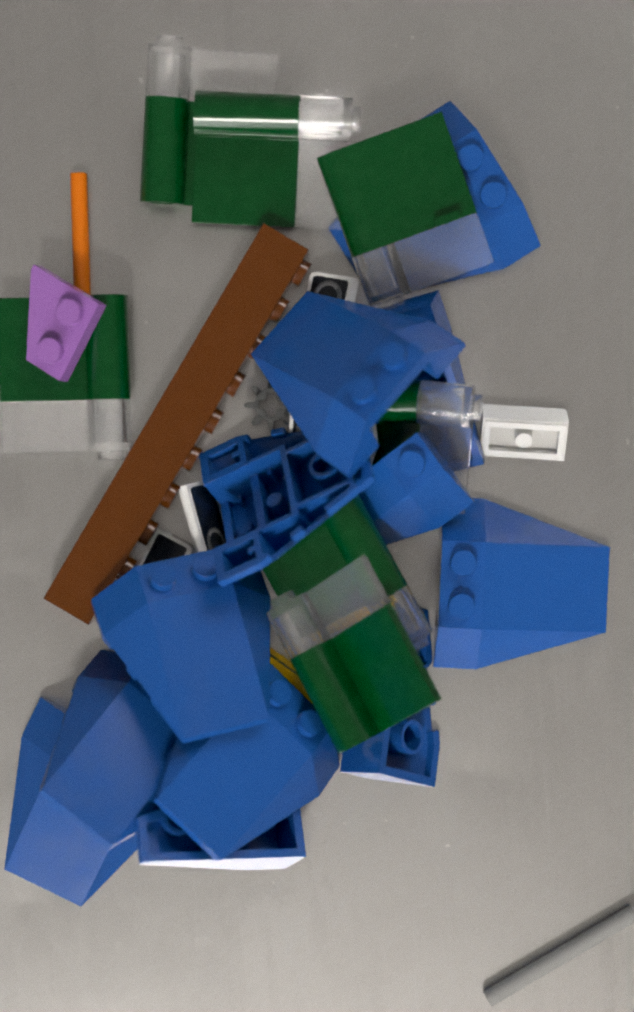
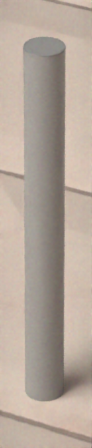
M631 905L627 906L483 991L491 1007L634 923L633 908Z

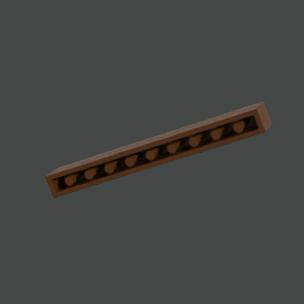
M263 223L43 599L88 625L93 623L95 614L91 605V599L136 566L137 560L131 558L139 543L147 546L156 532L159 523L153 521L161 506L169 509L176 498L180 486L175 484L183 468L190 472L203 451V449L197 447V444L205 431L212 435L225 412L219 410V407L226 395L228 394L234 398L246 378V375L240 371L249 357L253 359L251 353L266 338L262 334L270 320L275 323L279 322L290 303L289 300L284 298L292 283L300 286L312 265L306 261L309 249Z

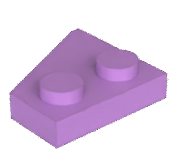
M34 264L30 275L26 360L55 379L68 382L107 305L43 266Z

